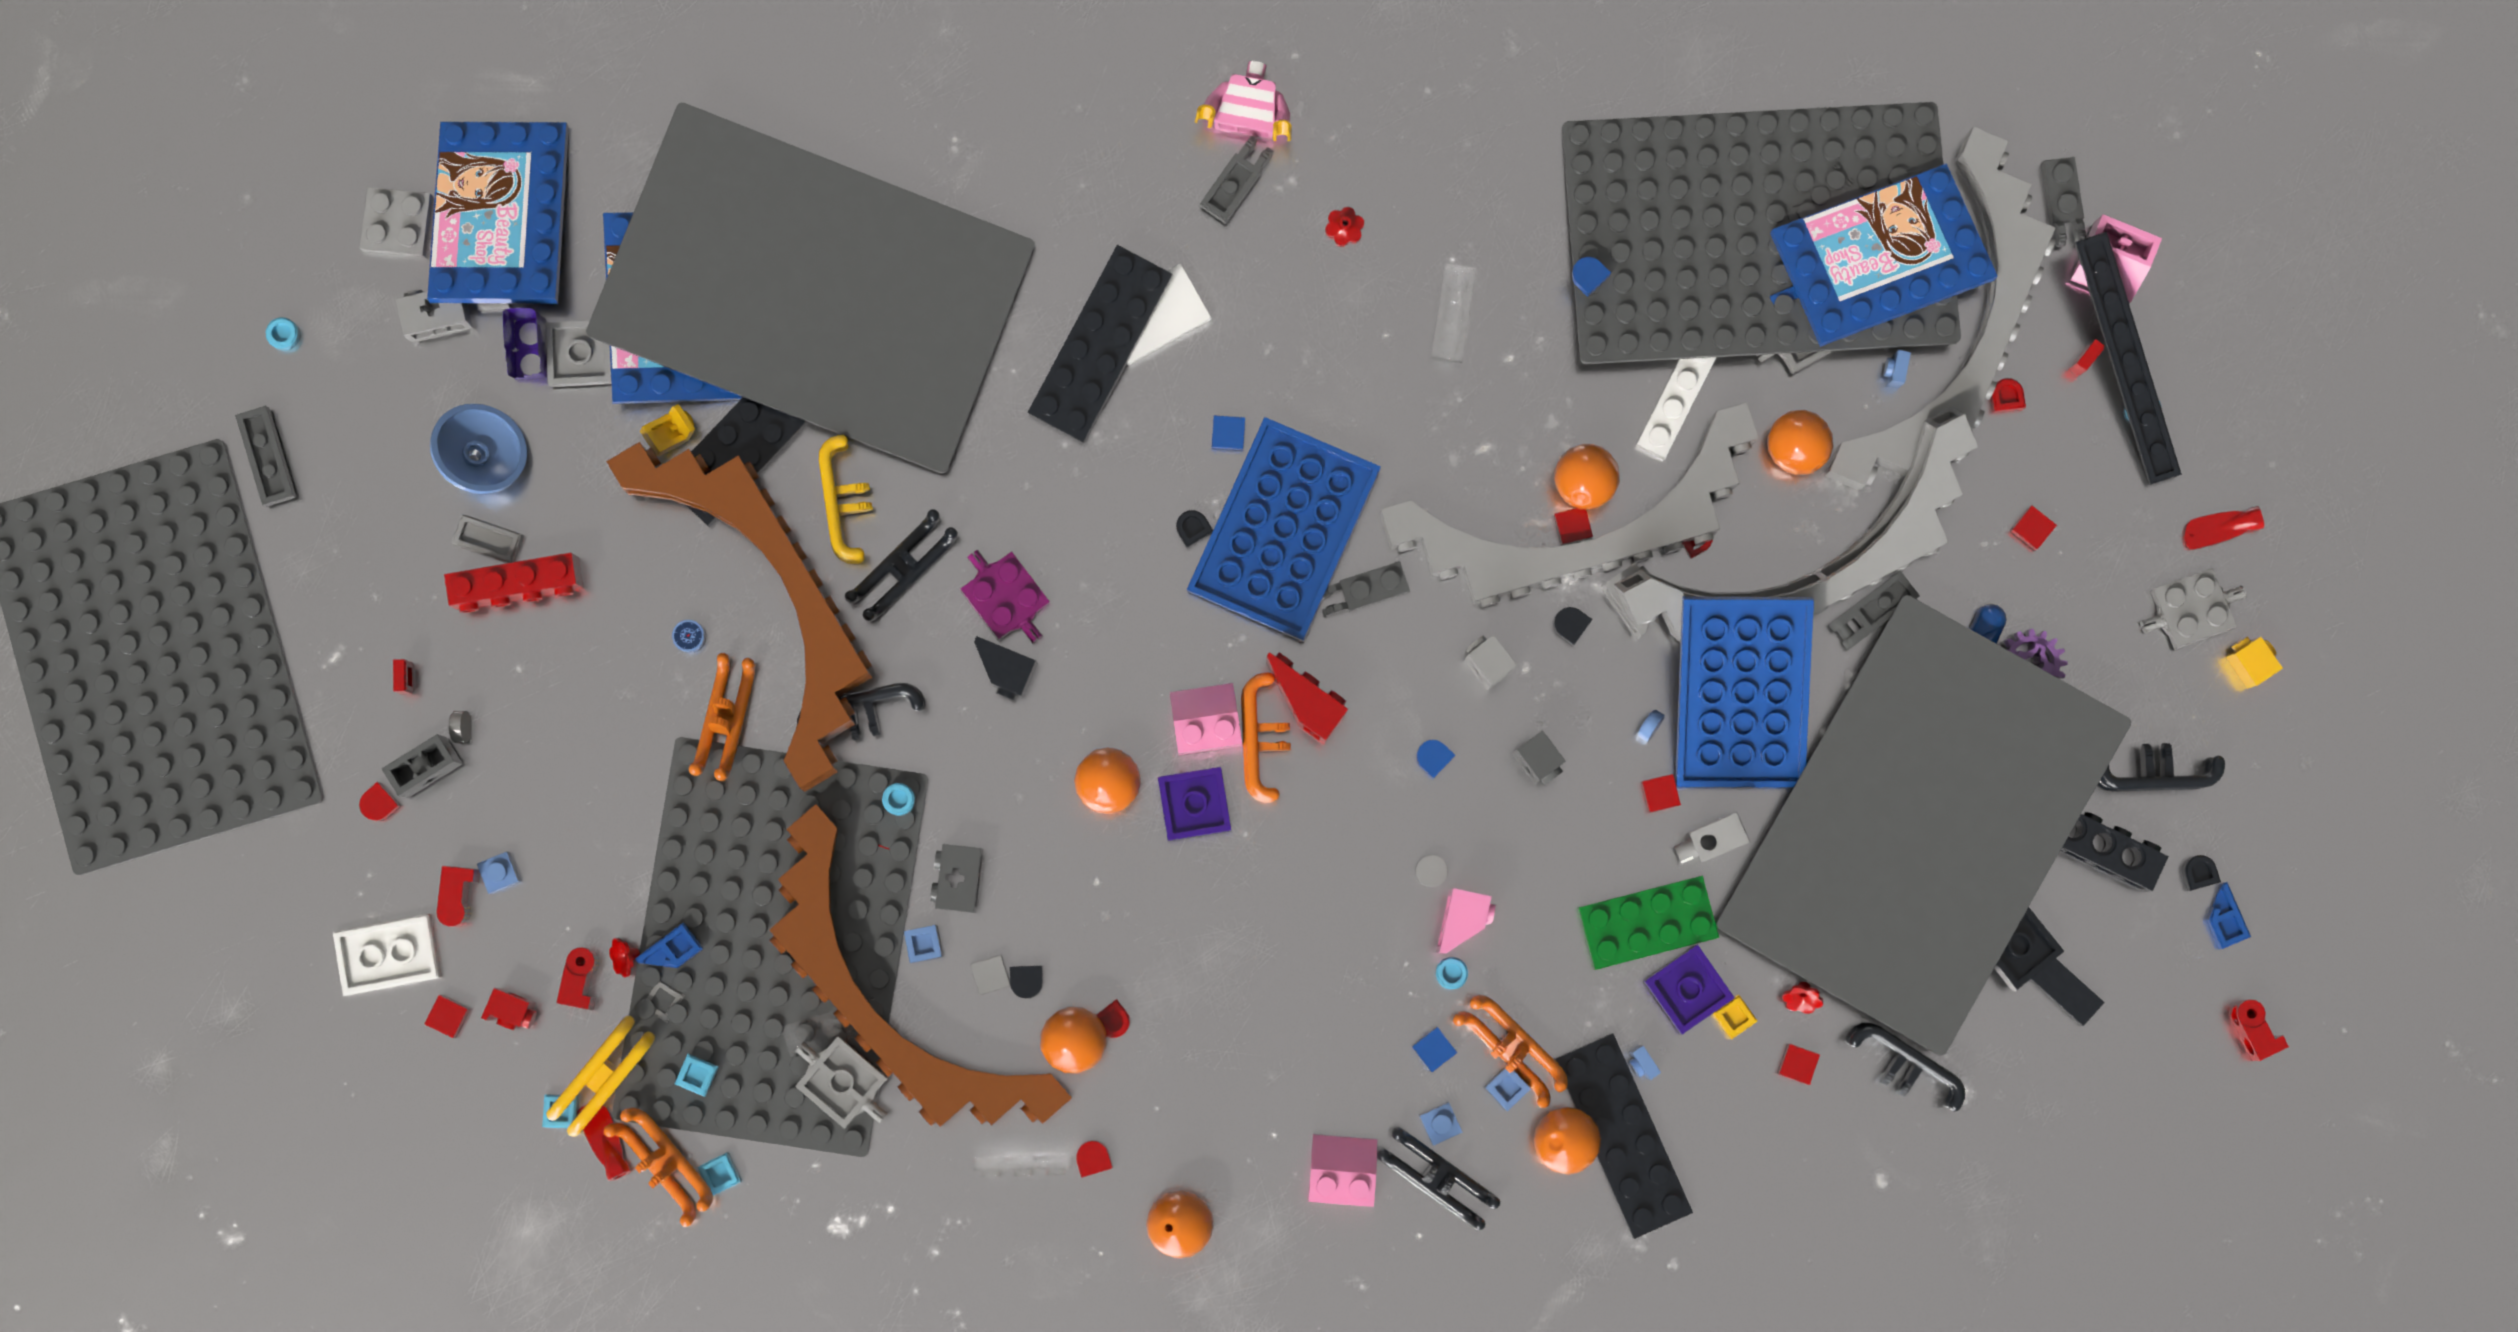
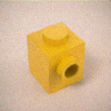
M2247 636L2231 646L2234 652L2226 656V659L2247 689L2258 686L2283 669L2275 657L2277 656L2275 648L2269 641L2263 640L2262 637L2250 640Z

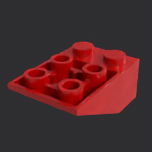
M1269 652L1266 657V663L1274 675L1275 681L1298 727L1325 745L1348 712V708L1344 706L1346 700L1332 690L1328 694L1319 688L1320 681L1308 672L1304 671L1301 675L1292 669L1294 663L1283 654L1278 652L1274 656Z

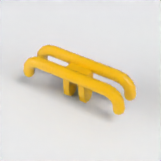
M836 435L827 439L822 444L818 458L830 542L833 552L839 560L848 564H860L865 560V552L859 547L850 548L846 546L843 541L840 516L873 510L872 503L863 501L853 504H838L837 498L852 494H863L869 491L870 487L869 483L866 482L835 486L832 458L836 453L844 452L848 449L847 437L845 435Z
M627 1015L620 1021L563 1093L547 1110V1118L549 1120H556L585 1085L596 1093L567 1127V1133L570 1136H577L585 1128L655 1041V1035L652 1032H645L618 1067L607 1060L634 1026L635 1020L632 1016Z

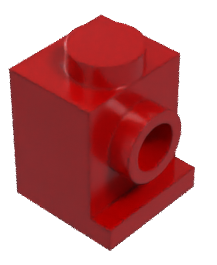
M493 988L481 1019L491 1021L496 1017L498 1018L496 1024L510 1030H515L516 1026L530 1029L537 1015V1011L533 1010L536 1002L502 988Z

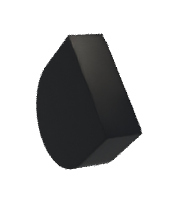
M1196 510L1185 511L1179 516L1176 523L1177 533L1187 549L1213 532L1206 517Z
M1566 607L1557 613L1553 625L1558 636L1574 646L1593 619L1577 608Z
M2197 855L2188 858L2184 862L2182 875L2187 891L2221 882L2217 867L2211 858Z
M1043 966L1010 967V986L1014 994L1025 999L1038 995L1043 987Z

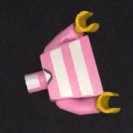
M1257 61L1248 62L1245 76L1232 74L1229 81L1222 82L1207 97L1205 103L1198 107L1194 121L1198 123L1199 119H1206L1209 121L1207 128H1212L1214 122L1215 129L1273 141H1276L1277 136L1281 134L1288 137L1287 141H1291L1292 138L1290 111L1282 93L1275 90L1274 82L1264 80L1267 66Z

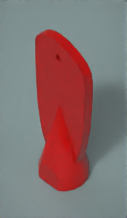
M2254 506L2246 511L2220 512L2195 518L2185 527L2184 543L2188 549L2195 550L2228 541L2248 530L2264 529L2261 509L2259 506Z
M586 1105L578 1109L577 1116ZM602 1106L583 1131L596 1157L605 1166L608 1181H614L629 1174L631 1169L623 1158L620 1137H607L604 1134V1128L608 1124L614 1123L609 1110Z

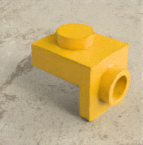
M679 404L672 406L668 414L642 426L640 433L659 457L688 442L695 431L691 415L687 411H683Z

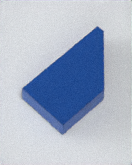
M2228 882L2219 884L2206 921L2218 949H2224L2250 938L2251 935Z
M682 923L635 958L637 963L679 968L704 948L688 926Z

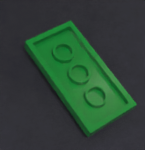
M1703 875L1577 908L1594 970L1719 938Z

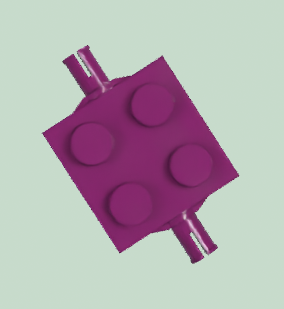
M979 550L974 551V555L971 553L967 558L977 569L978 573L973 580L960 588L962 594L998 641L1009 633L1022 629L1031 643H1035L1043 635L1033 624L1032 620L1039 611L1050 604L1048 598L1012 551L998 562L990 564L987 563Z

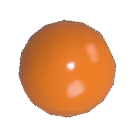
M1804 409L1789 411L1773 423L1767 438L1768 452L1773 462L1785 472L1794 475L1812 474L1820 469L1829 460L1834 447L1833 433L1828 423L1818 414Z
M1581 444L1572 447L1561 456L1554 471L1556 489L1564 501L1572 507L1585 510L1598 508L1610 501L1617 491L1620 483L1618 463L1610 452L1601 446Z
M1106 747L1092 751L1080 762L1076 769L1074 783L1076 793L1084 805L1095 812L1110 814L1124 810L1137 797L1141 778L1139 768L1131 756L1122 750Z
M1067 1007L1055 1012L1046 1020L1040 1033V1048L1045 1059L1052 1067L1063 1073L1077 1074L1091 1069L1101 1060L1106 1050L1107 1034L1104 1025L1096 1014L1083 1007Z
M1562 1107L1554 1109L1540 1120L1535 1129L1533 1142L1536 1154L1545 1166L1552 1171L1570 1175L1580 1173L1594 1162L1600 1152L1601 1136L1599 1128L1592 1117L1580 1109Z
M1182 1190L1168 1192L1160 1197L1149 1210L1146 1222L1148 1237L1153 1246L1162 1254L1174 1258H1188L1202 1251L1211 1239L1214 1228L1213 1215L1207 1203L1198 1195Z

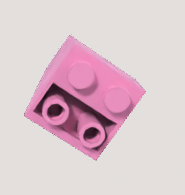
M2103 214L2093 223L2088 237L2107 232L2130 304L2151 268L2162 238ZM2078 260L2071 280L2088 287L2080 260Z

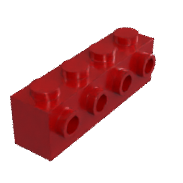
M572 552L444 574L448 604L450 607L459 610L460 613L475 612L479 610V606L490 604L493 608L511 605L510 601L523 599V602L542 600L543 595L555 594V597L574 594V590L584 589L579 557Z

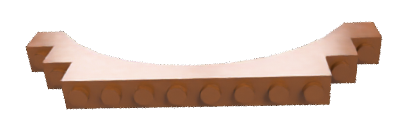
M640 442L606 461L620 486L628 495L673 500L708 512L737 529L762 551L780 575L794 604L805 648L806 683L801 714L783 761L799 788L804 792L836 774L838 771L834 763L838 762V759L829 745L823 747L822 744L855 725L851 718L852 715L856 714L846 697L841 700L839 697L872 678L868 671L872 664L863 650L857 652L853 646L852 641L856 637L847 622L841 625L835 616L840 610L832 597L828 596L825 598L819 587L824 584L816 570L813 568L808 571L803 560L808 557L798 541L792 544L787 536L792 531L782 515L776 517L771 507L775 505V502L766 488L759 489L755 480L760 477L751 462L749 461L744 464L741 458L737 456L711 471L701 454L695 457L691 450L687 449L660 465L661 461L652 447L646 450Z
M817 804L786 829L791 834L786 840L798 854L805 850L807 855L778 879L782 884L778 891L790 904L796 900L798 905L769 929L774 935L769 940L781 954L786 950L795 960L791 963V966L803 979L808 975L816 985L812 990L823 1003L830 1000L837 1010L833 1014L845 1028L850 1024L859 1033L855 1039L866 1052L871 1049L874 1050L880 1057L876 1064L888 1077L894 1073L901 1082L897 1086L901 1093L909 1101L915 1098L923 1108L918 1112L930 1126L936 1122L941 1127L969 1101L974 1105L970 1111L981 1124L988 1121L992 1126L1020 1100L1025 1103L1020 1109L1032 1123L1039 1119L1043 1124L1072 1098L1051 1073L1005 1076L968 1070L932 1056L903 1038L875 1012L860 991L839 949L831 914L830 872L839 830Z

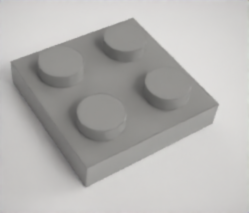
M367 187L359 249L363 252L425 258L433 196L430 193Z
M590 320L546 322L548 386L564 387L611 384L609 345L588 337L586 329Z

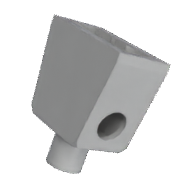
M1735 812L1689 832L1691 839L1675 845L1674 848L1682 864L1697 857H1700L1701 862H1705L1748 844L1750 840L1738 812ZM1713 835L1716 838L1717 844L1705 848L1702 844V838Z

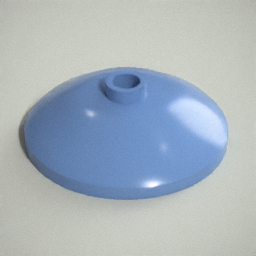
M464 404L450 409L439 418L430 437V453L437 470L454 486L472 493L489 494L509 487L522 473L527 459L525 438L517 424L502 411L483 404ZM469 455H475L478 461L470 459Z

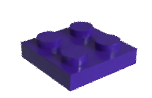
M1221 767L1158 777L1168 841L1232 831Z
M1698 944L1644 980V983L1680 1035L1735 998Z

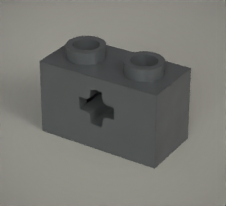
M1543 730L1512 753L1534 785L1539 781H1542L1544 785L1549 783L1563 772L1560 766L1566 762Z
M436 734L381 769L396 794L400 797L409 798L461 766L462 762L447 737Z
M943 844L942 851H936L934 869L939 870L938 883L933 882L931 889V902H936L935 909L976 913L984 849ZM959 869V874L964 876L965 879L964 882H958L957 888H953L954 884L948 881L949 875H954L955 870Z

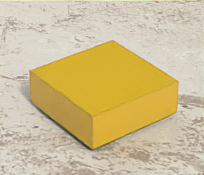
M1739 994L1713 1013V1016L1731 1040L1758 1021Z

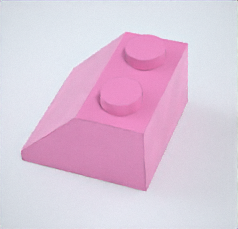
M1233 683L1170 692L1179 756L1242 747Z
M1455 888L1449 890L1436 953H1448L1485 929L1486 924H1492L1496 905L1490 904L1492 896Z
M1313 1134L1308 1201L1374 1207L1377 1139Z

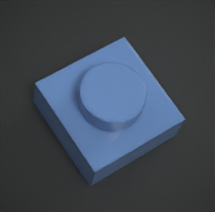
M1898 350L1892 355V358H1887L1884 367V376L1888 377L1886 386L1899 389L1905 383L1911 352Z
M506 851L477 863L488 894L521 882L510 852Z
M937 925L904 931L910 963L943 957Z
M1639 1045L1629 1052L1633 1058L1629 1063L1639 1078L1644 1075L1646 1079L1651 1080L1661 1073L1643 1045Z
M1505 1068L1485 1086L1486 1090L1506 1111L1510 1110L1531 1090L1515 1071L1509 1073Z
M1449 1102L1419 1115L1433 1146L1462 1133Z

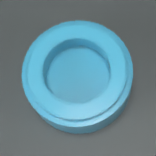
M279 317L268 324L266 338L276 349L290 350L300 340V329L292 320Z
M894 783L885 789L882 803L889 813L902 816L913 809L915 794L909 786L902 783Z
M1448 957L1439 962L1435 975L1442 987L1458 989L1467 981L1468 969L1466 964L1459 958Z

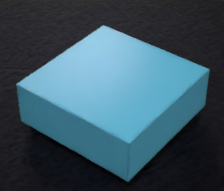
M687 1054L675 1085L705 1097L719 1066L694 1055Z
M545 1094L542 1127L567 1128L577 1117L579 1096L575 1097L558 1119L549 1120L546 1112L560 1095Z
M728 1152L697 1167L702 1178L710 1187L713 1196L742 1182Z

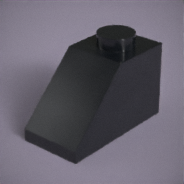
M976 636L974 643L991 684L998 688L996 694L1014 701L1015 696L1024 698L1037 667V661Z

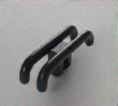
M929 510L926 518L859 585L845 593V600L848 603H856L870 592L888 573L898 581L872 607L863 611L862 615L866 621H873L881 616L957 539V530L954 527H949L946 529L943 537L918 562L909 553L938 523L940 514L937 510Z
M895 683L839 697L840 700L846 697L855 713L857 705H864L872 736L880 735L874 706L875 701L905 696L910 700L913 710L922 711L926 707V701L922 692L916 686L909 683ZM800 711V713H799V715H798V718H797V724H798L799 719H800L801 711ZM857 713L851 716L855 723L854 726L850 727L853 741L860 739L861 735Z
M2162 743L2160 749V776H2155L2151 744H2142L2140 750L2141 777H2115L2110 772L2108 765L2097 786L2112 792L2194 790L2210 787L2220 781L2223 776L2225 760L2219 755L2209 757L2205 760L2204 771L2201 775L2174 776L2171 743Z
M1861 1023L1854 1026L1848 1032L1846 1042L1851 1047L1857 1048L1865 1039L1874 1038L1897 1052L1880 1080L1882 1084L1887 1086L1891 1083L1896 1073L1908 1059L1912 1062V1065L1905 1079L1898 1087L1897 1093L1905 1097L1921 1072L1925 1070L1947 1085L1948 1094L1944 1100L1945 1106L1953 1112L1960 1110L1965 1100V1088L1962 1081L1955 1074L1876 1024Z
M1400 1127L1394 1128L1392 1137L1429 1163V1167L1422 1175L1387 1149H1380L1377 1152V1158L1475 1230H1483L1485 1228V1220L1448 1194L1454 1183H1457L1492 1209H1497L1500 1206V1199Z

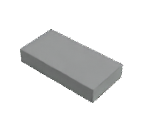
M461 514L451 544L505 563L515 562L524 535Z

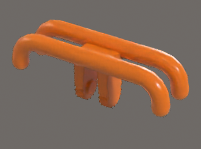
M720 653L717 656L716 677L694 762L689 766V772L694 776L701 775L706 767L714 733L727 735L720 765L715 770L714 776L719 781H725L730 775L754 682L755 663L751 658H745L742 661V677L734 705L732 701L723 698L729 677L730 658L726 653Z
M1270 672L1256 674L1249 679L1243 687L1241 695L1245 785L1252 797L1263 802L1277 800L1280 793L1276 788H1268L1262 785L1260 781L1259 752L1291 750V743L1286 741L1276 743L1258 742V733L1274 731L1280 733L1290 730V723L1257 722V690L1269 687L1274 682L1275 677Z
M1480 994L1472 997L1470 1006L1473 1009L1482 1008L1487 1011L1508 1033L1500 1040L1480 1019L1466 1011H1460L1454 1015V1024L1457 1026L1465 1024L1492 1049L1490 1054L1495 1059L1500 1057L1507 1064L1505 1069L1509 1073L1515 1071L1538 1096L1537 1105L1540 1108L1548 1107L1551 1096L1547 1086L1523 1060L1530 1053L1552 1075L1555 1080L1554 1088L1558 1092L1565 1091L1568 1085L1567 1075L1563 1068L1494 1000Z
M634 1107L624 1109L620 1114L621 1120L624 1122L633 1120L640 1124L659 1148L652 1153L635 1132L622 1123L614 1122L608 1124L604 1128V1134L607 1137L619 1136L628 1144L641 1160L635 1169L639 1173L647 1169L651 1171L654 1176L648 1184L653 1189L661 1183L682 1208L681 1225L685 1227L690 1226L696 1219L695 1205L671 1175L678 1169L694 1187L700 1197L696 1207L701 1212L707 1211L713 1203V1194L710 1187L646 1112Z

